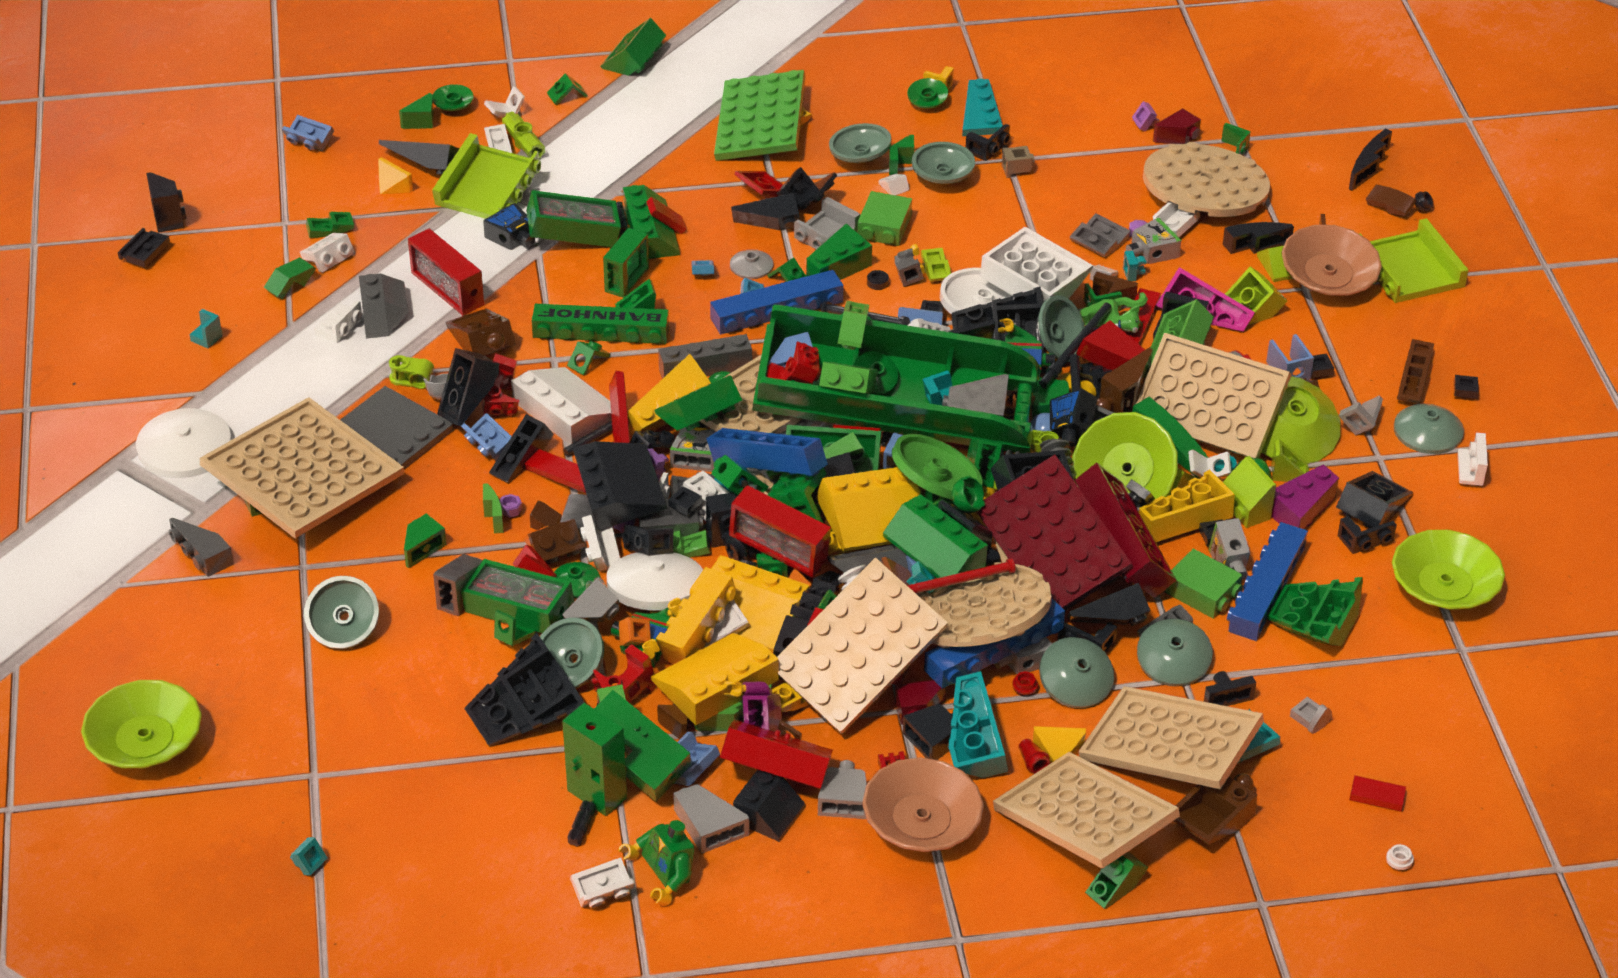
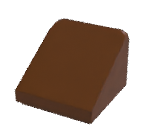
M538 500L530 513V528L539 530L543 527L557 524L562 515Z

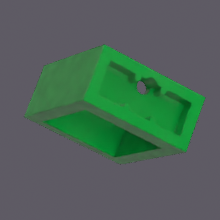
M628 228L603 257L605 292L624 298L649 269L647 233Z

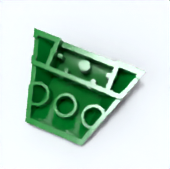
M1355 577L1354 582L1340 583L1339 579H1335L1330 584L1317 585L1316 582L1285 584L1267 615L1268 620L1296 635L1316 642L1342 647L1359 615L1363 578Z

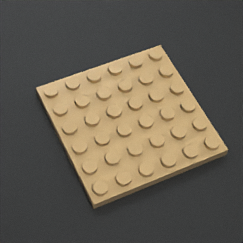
M310 397L200 457V466L294 538L301 536L404 474V467Z

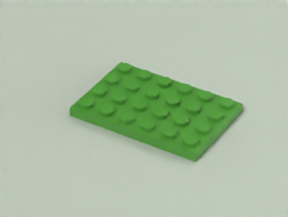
M791 70L783 73H770L769 75H754L747 78L725 80L714 151L716 161L798 149L806 77L804 70Z

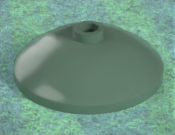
M869 123L854 124L837 131L830 138L829 149L831 154L841 161L866 163L884 155L891 147L892 139L890 132L880 125Z
M933 142L921 146L914 152L912 167L921 178L929 182L953 184L966 179L972 174L975 168V158L967 148L959 144Z
M1060 295L1046 299L1041 306L1038 316V330L1041 341L1046 350L1051 354H1055V359H1058L1084 328V322L1077 307L1068 298Z
M1434 404L1409 406L1401 410L1394 421V432L1397 438L1405 446L1421 453L1441 454L1449 452L1459 446L1464 435V427L1460 419L1448 409Z
M351 576L331 577L318 584L308 596L304 609L305 624L310 634L320 644L332 649L352 648L364 642L375 630L379 620V603L373 590L362 580ZM348 613V619L341 620L342 614Z
M566 618L553 623L541 634L540 638L575 689L593 678V670L598 671L604 656V642L600 632L594 625L581 618Z
M1165 619L1150 625L1142 633L1137 645V658L1142 670L1154 681L1167 686H1185L1198 681L1206 674L1212 661L1213 651L1208 636L1197 625L1181 619ZM1173 642H1177V643H1179L1180 645H1177V646H1176V645H1173L1172 643H1173Z
M1076 637L1060 639L1047 648L1040 661L1039 674L1045 690L1053 699L1065 706L1078 709L1093 707L1107 697L1113 686L1114 670L1109 657L1099 646L1089 640ZM1078 663L1083 664L1085 668L1079 667Z

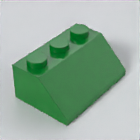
M650 17L628 32L600 67L604 70L627 76L635 71L639 73L646 67L645 62L654 57L655 54L653 52L663 45L662 40L666 37V34Z
M729 375L665 404L654 411L656 415L678 431L686 427L687 431H690L700 426L699 421L702 419L706 423L717 418V412L721 410L725 414L736 409L734 404L742 401V398L732 376Z

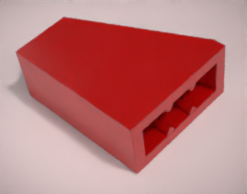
M1109 320L1083 339L1076 354L1113 371L1145 349Z

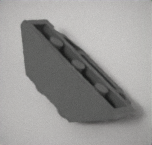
M381 273L359 276L366 339L389 336L392 333V329L408 314L405 283L402 280Z
M895 545L827 556L828 562L843 573L860 565L867 566L875 557L880 562L882 557H888L908 569L906 554Z

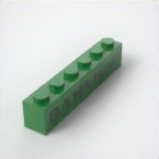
M538 303L534 305L532 316L533 338L667 344L669 330L668 309Z

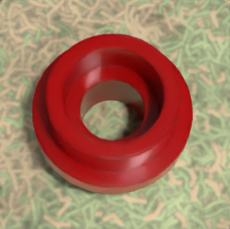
M1023 671L1018 673L1013 679L1012 687L1019 694L1029 695L1037 690L1038 682L1031 672Z

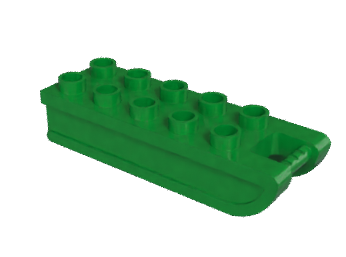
M783 305L772 306L770 324H767L762 349L753 400V411L846 426L880 428V431L901 435L919 434L939 441L969 445L971 440L980 439L1002 443L1003 451L1012 450L1013 453L1017 451L1021 453L1030 452L1033 434L1032 424L1028 423L1032 393L1038 391L1041 369L1035 358L1022 348L1001 340L867 319L861 348L856 347L855 350L843 348L842 344H837L843 315ZM808 332L812 346L819 349V368H821V372L823 362L853 365L860 355L867 352H879L888 356L895 363L898 370V380L894 388L889 392L874 395L819 386L821 374L817 381H813V385L794 380L787 381L766 377L769 361L786 337ZM948 370L951 374L952 386L998 375H1009L1007 390L1017 391L1014 420H1009L992 413L930 404L925 396L923 379Z

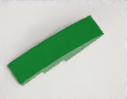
M1150 396L1133 406L1132 412L1155 419L1170 434L1178 452V463L1190 473H1192L1189 461L1190 450H1195L1208 458L1187 430Z

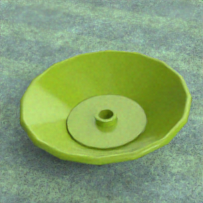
M1291 376L1261 453L1272 458L1275 440L1280 439L1307 464L1318 462L1334 450L1340 438V417L1333 402L1319 387L1302 378Z
M1136 412L1113 413L1095 421L1079 438L1072 455V466H1074L1075 470L1073 474H1075L1076 479L1097 462L1121 480L1125 487L1132 479L1150 491L1155 499L1160 496L1166 497L1170 493L1178 474V452L1170 434L1155 419ZM1130 464L1132 467L1129 472H1125V466Z
M1449 529L1426 530L1407 537L1396 547L1392 559L1395 578L1407 593L1426 604L1445 609H1471L1488 603L1501 591L1505 578L1501 559L1487 544L1469 534Z
M137 680L116 686L98 697L85 713L81 734L86 749L99 761L118 768H148L168 762L185 751L199 733L202 714L196 698L183 687L163 680Z

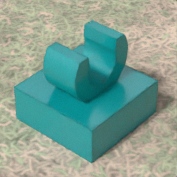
M1133 250L1124 251L1123 270L1126 279L1136 281L1137 274L1146 273L1144 265L1147 264L1144 256L1135 257Z
M917 561L911 566L913 576L907 580V583L911 585L935 578ZM935 589L929 590V591H927V592L930 594V593L933 592Z
M308 837L290 856L295 866H299L304 875H312L328 858L315 837Z

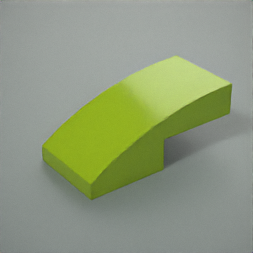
M943 248L921 250V259L930 282L943 281L951 274Z

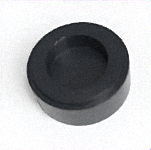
M874 270L867 275V285L871 289L882 290L889 284V276L884 271Z

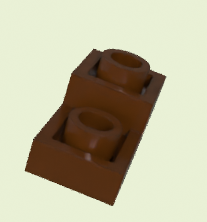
M1375 185L1366 197L1368 205L1386 207L1388 214L1406 216L1417 202L1414 197L1404 192L1382 185Z

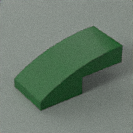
M329 211L328 218H307L306 228L309 238L327 237L332 233H344L354 229V222L351 212Z

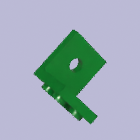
M824 467L814 476L798 473L789 474V472H786L771 487L772 489L768 496L823 523L811 494L827 473Z

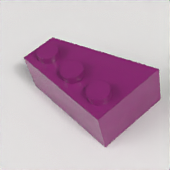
M1323 464L1276 487L1271 517L1279 524L1283 522L1304 529L1306 526L1309 527L1313 519L1318 514H1321L1335 499L1339 477Z

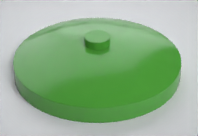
M906 434L897 439L892 449V458L900 471L918 486L933 494L952 499L953 485L959 479L966 476L977 479L982 485V477L976 466L961 452L942 441L919 434Z

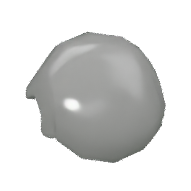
M448 373L438 376L431 375L429 382L427 378L424 379L426 389L432 398L441 400Z

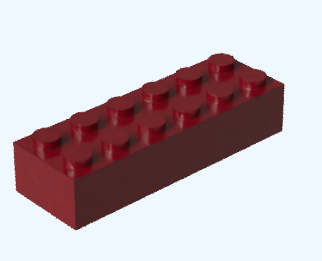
M1097 462L1075 479L1085 498L1133 565V568L1122 574L1123 578L1129 584L1139 583L1143 594L1148 593L1153 598L1176 582L1177 579L1135 503L1129 497L1124 483Z

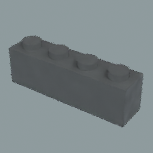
M747 334L660 348L658 349L659 371L663 379L683 359L691 354L706 377L718 371L732 373L752 360V347Z

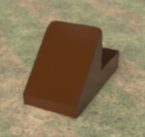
M1097 271L1093 276L1092 290L1095 295L1121 292L1122 297L1132 300L1137 295L1138 283Z
M674 703L673 705L657 706L658 722L680 740L688 732L689 718Z

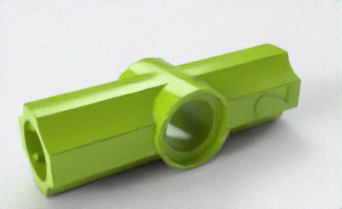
M513 111L506 113V116L502 118V124H505L506 130L514 138L515 146L518 149H523L529 158H531L535 151H538L540 159L545 153V146L533 133L532 125L524 122L519 114H515Z

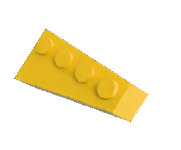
M691 354L683 359L628 411L629 432L632 436L635 431H655L668 424L656 415L655 409L711 383Z

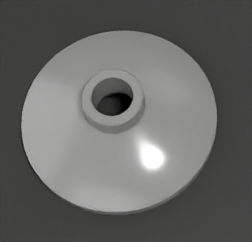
M744 250L736 253L731 258L730 269L741 278L758 279L772 271L773 260L763 251Z

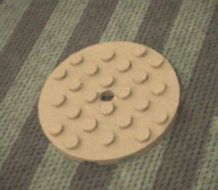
M1195 142L1180 145L1170 144L1168 147L1157 150L1147 158L1143 170V180L1146 187L1158 199L1165 203L1171 201L1178 205V209L1195 214V211L1198 210L1208 212V216L1230 217L1253 212L1256 210V206L1263 205L1266 202L1270 189V181L1267 174L1253 159L1224 148L1202 145Z
M1015 564L1016 571L1012 574L1005 572L958 583L950 588L948 586L937 588L930 594L927 591L917 593L924 602L949 624L931 644L939 645L941 648L977 646L1024 634L1025 630L1041 621L1051 606L1052 596L1049 583L1044 581L1043 575L1039 572Z

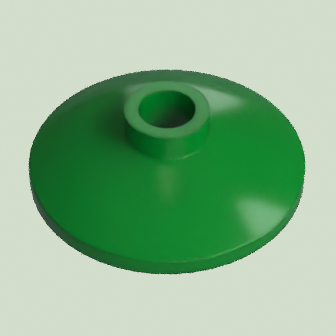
M923 78L909 86L907 97L917 107L935 108L946 101L948 89L939 80Z
M458 84L442 86L433 93L434 105L449 111L466 108L474 99L471 89Z
M864 353L853 364L854 366L872 369L875 367L880 370V372H877L874 393L870 394H885L896 385L898 380L897 367L888 356L882 353Z
M584 562L566 563L554 571L557 575L555 578L571 582L574 598H579L596 579L600 581L597 569Z

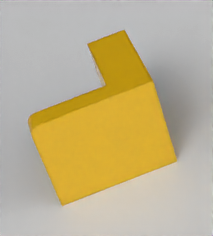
M946 66L941 74L925 71L923 78L939 80L947 86L949 91L953 85L954 68Z

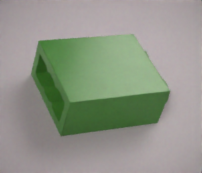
M871 191L858 220L857 233L868 241L899 246L912 216V198Z
M823 362L819 386L860 393H874L878 369L836 362Z
M1193 548L1172 569L1177 581L1165 589L1164 592L1214 619L1220 611L1224 612L1229 602L1233 598L1236 599L1239 591H1242L1243 586L1241 582L1243 574Z

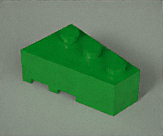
M846 223L807 257L806 276L834 270L838 278L842 280L872 266V245Z

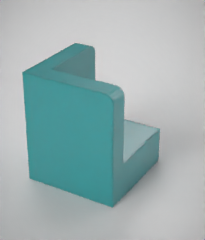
M201 309L199 311L201 325L189 334L190 341L209 349L222 337L220 317L205 309Z
M948 370L923 379L925 396L930 404L942 405L944 395H949L952 380Z

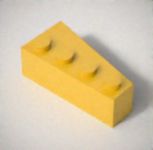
M1209 469L1203 473L1202 478L1197 479L1195 477L1189 480L1187 486L1182 489L1177 487L1171 490V495L1167 497L1160 496L1140 507L1139 512L1154 540L1159 542L1199 529L1200 523L1232 518L1235 494Z
M708 567L704 568L690 588V598L683 599L679 604L676 618L671 616L667 621L668 629L665 634L660 632L656 637L665 661L675 664L702 650L706 642L709 643L711 641L717 622H720L724 617L727 603L732 601L736 594V587L732 576Z

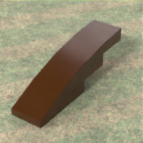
M1412 339L1399 387L1398 400L1420 404L1434 343Z

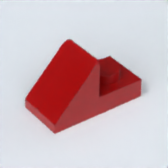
M529 545L524 546L512 563L515 567L552 577L557 576L537 551Z

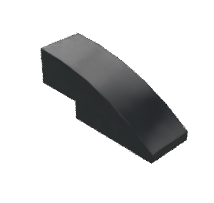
M1254 222L1225 227L1223 246L1230 254L1248 249L1256 254L1268 248L1284 246L1286 239L1293 234L1294 226L1279 222Z

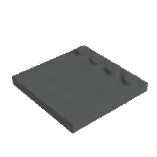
M387 386L381 388L340 419L402 465L404 469L454 431L452 422Z

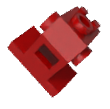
M797 341L794 357H789L785 367L771 363L768 366L766 377L787 381L794 380L813 385V381H817L821 374V368H819V349Z
M495 353L493 360L500 363L499 375L495 379L492 389L482 400L483 414H507L512 416L513 413L518 412L519 400L505 395L501 389L512 390L511 380L515 379L517 360Z
M632 644L625 650L628 665L625 672L620 676L612 675L606 677L597 670H593L595 678L591 679L593 685H596L594 686L595 692H597V689L611 687L612 684L618 683L617 685H623L626 701L631 703L645 688L652 692L657 687L651 680V676L655 674L650 657Z

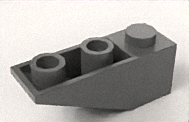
M173 517L169 519L171 529L168 532L170 538L174 543H179L184 555L190 556L195 567L198 570H202L207 577L234 565L231 547L218 533Z

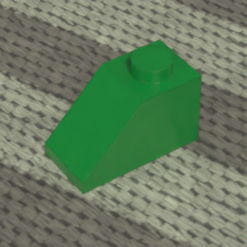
M427 513L407 525L404 544L407 568H411L446 546L445 527Z

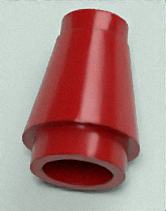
M1024 739L1019 743V750L1029 772L1035 774L1050 764L1049 755L1031 739Z

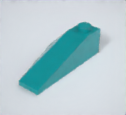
M981 671L956 677L951 737L949 739V751L954 767L964 771L966 774L981 778L1008 772L1004 749Z

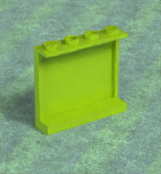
M470 133L432 189L435 205L486 219L513 203L517 204V202L521 201L526 188L530 187L535 174L541 169L539 153L535 151L531 158L479 145L478 135Z
M1427 218L1419 220L1417 231L1370 241L1378 251L1382 265L1377 282L1381 284L1386 294L1391 297L1394 303L1465 287L1469 270Z

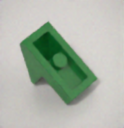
M646 280L618 301L615 306L655 309L656 292L652 280Z

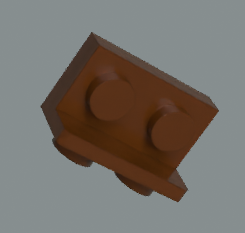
M569 519L528 534L531 546L547 564L559 561L558 556L567 554V557L581 553V548L587 546L586 542L581 540L575 519Z

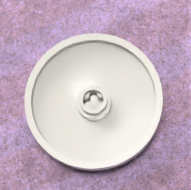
M967 268L951 273L943 280L940 289V301L950 314L975 305L990 303L995 299L1012 296L981 277V268Z
M184 408L158 415L145 424L137 436L136 449L140 462L152 473L168 478H188L208 472L200 466V457L232 439L229 426L220 416L207 410Z
M637 552L618 559L609 567L607 571V588L619 599L620 603L643 610H664L668 608L669 602L675 598H680L681 601L690 598V588L703 569L696 561L682 554L673 552L647 555Z

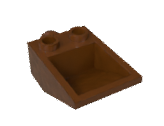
M482 309L445 322L447 328L463 350L487 355L516 345L510 320L489 309Z
M1149 347L1110 373H1106L1101 380V393L1096 405L1113 413L1132 412L1150 370L1153 349Z
M1242 773L1235 776L1234 779L1228 777L1221 789L1203 785L1195 786L1175 805L1179 807L1180 817L1173 822L1207 844H1211L1239 831L1255 816L1258 795L1251 791L1254 786L1253 779L1248 774Z

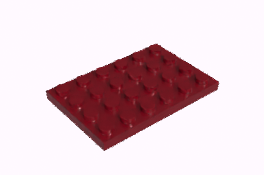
M1053 455L984 499L985 506L976 512L985 526L992 531L993 538L1008 559L1012 558L1015 564L1031 568L1043 575L1044 581L1050 585L1052 599L1064 610H1067L1133 568L1131 561L1056 455Z

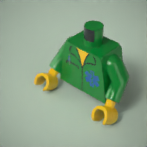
M673 820L670 824L666 825L658 824L637 838V843L634 845L622 844L618 850L622 853L629 851L628 855L623 858V860L628 861L637 860L640 854L639 850H643L642 856L665 886V889H653L650 894L651 899L657 900L656 904L661 906H667L671 903V893L673 891L677 892L683 884L689 883L692 874L694 846L684 833L685 824L679 820Z

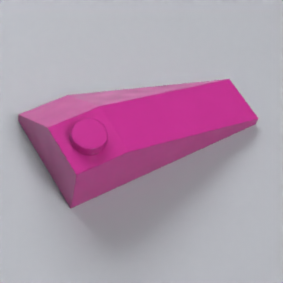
M1180 267L1156 306L1162 309L1165 292L1209 301L1208 311L1213 316L1211 325L1244 332L1255 314L1254 311Z

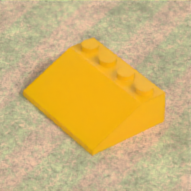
M898 467L822 478L816 499L844 552L892 544L883 537L884 530L901 505L920 495L919 486L905 476Z
M720 555L711 569L732 576L736 587V594L733 600L750 625L737 634L764 644L773 652L785 616L797 617L790 614L792 604L801 600L803 591L809 589V585Z
M732 633L651 676V680L695 725H698L743 700V693L738 697L724 695V693H730L732 690L731 684H724L725 681H739L742 684L743 682H765L769 686L779 680V659L764 644Z

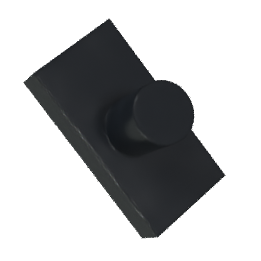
M1220 671L1213 677L1215 685L1206 686L1203 702L1230 706L1254 700L1257 682L1253 676L1231 680L1227 672Z

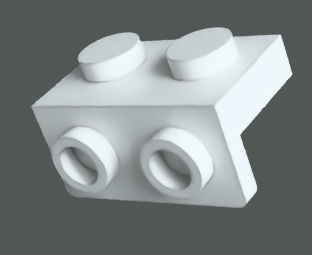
M592 515L582 517L584 527L580 529L584 541H588L589 548H586L589 562H594L599 572L609 569L615 561L620 559L613 526L598 531Z
M622 858L570 876L581 908L587 905L590 908L600 906L605 903L604 899L613 896L615 899L625 897L630 894L629 890H632L635 884L633 878H629Z

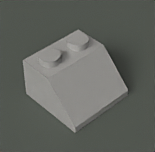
M596 579L562 616L564 619L581 618L588 622H603L606 618L611 620L619 611V599Z

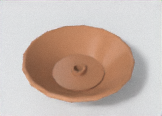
M1312 225L1298 229L1286 239L1281 252L1284 267L1295 281L1312 291L1326 295L1349 296L1365 291L1378 280L1382 269L1379 253L1368 239L1353 230L1337 225Z
M922 757L897 760L878 770L867 783L862 801L867 822L883 839L903 849L921 852L950 849L967 840L981 823L984 807L978 786L964 771L944 761Z

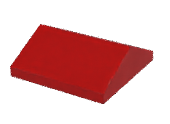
M736 171L734 174L765 199L777 197L778 190L783 186L782 183L765 171Z

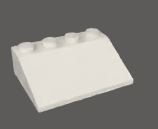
M1024 227L982 256L981 277L1012 296L1013 294L1027 292L1041 286L1043 304L1046 299L1057 295L1069 299L1091 272L1093 265L1029 228Z
M565 367L529 370L511 380L512 398L519 400L518 406L535 419L545 423L553 433L569 445L612 421L610 400Z

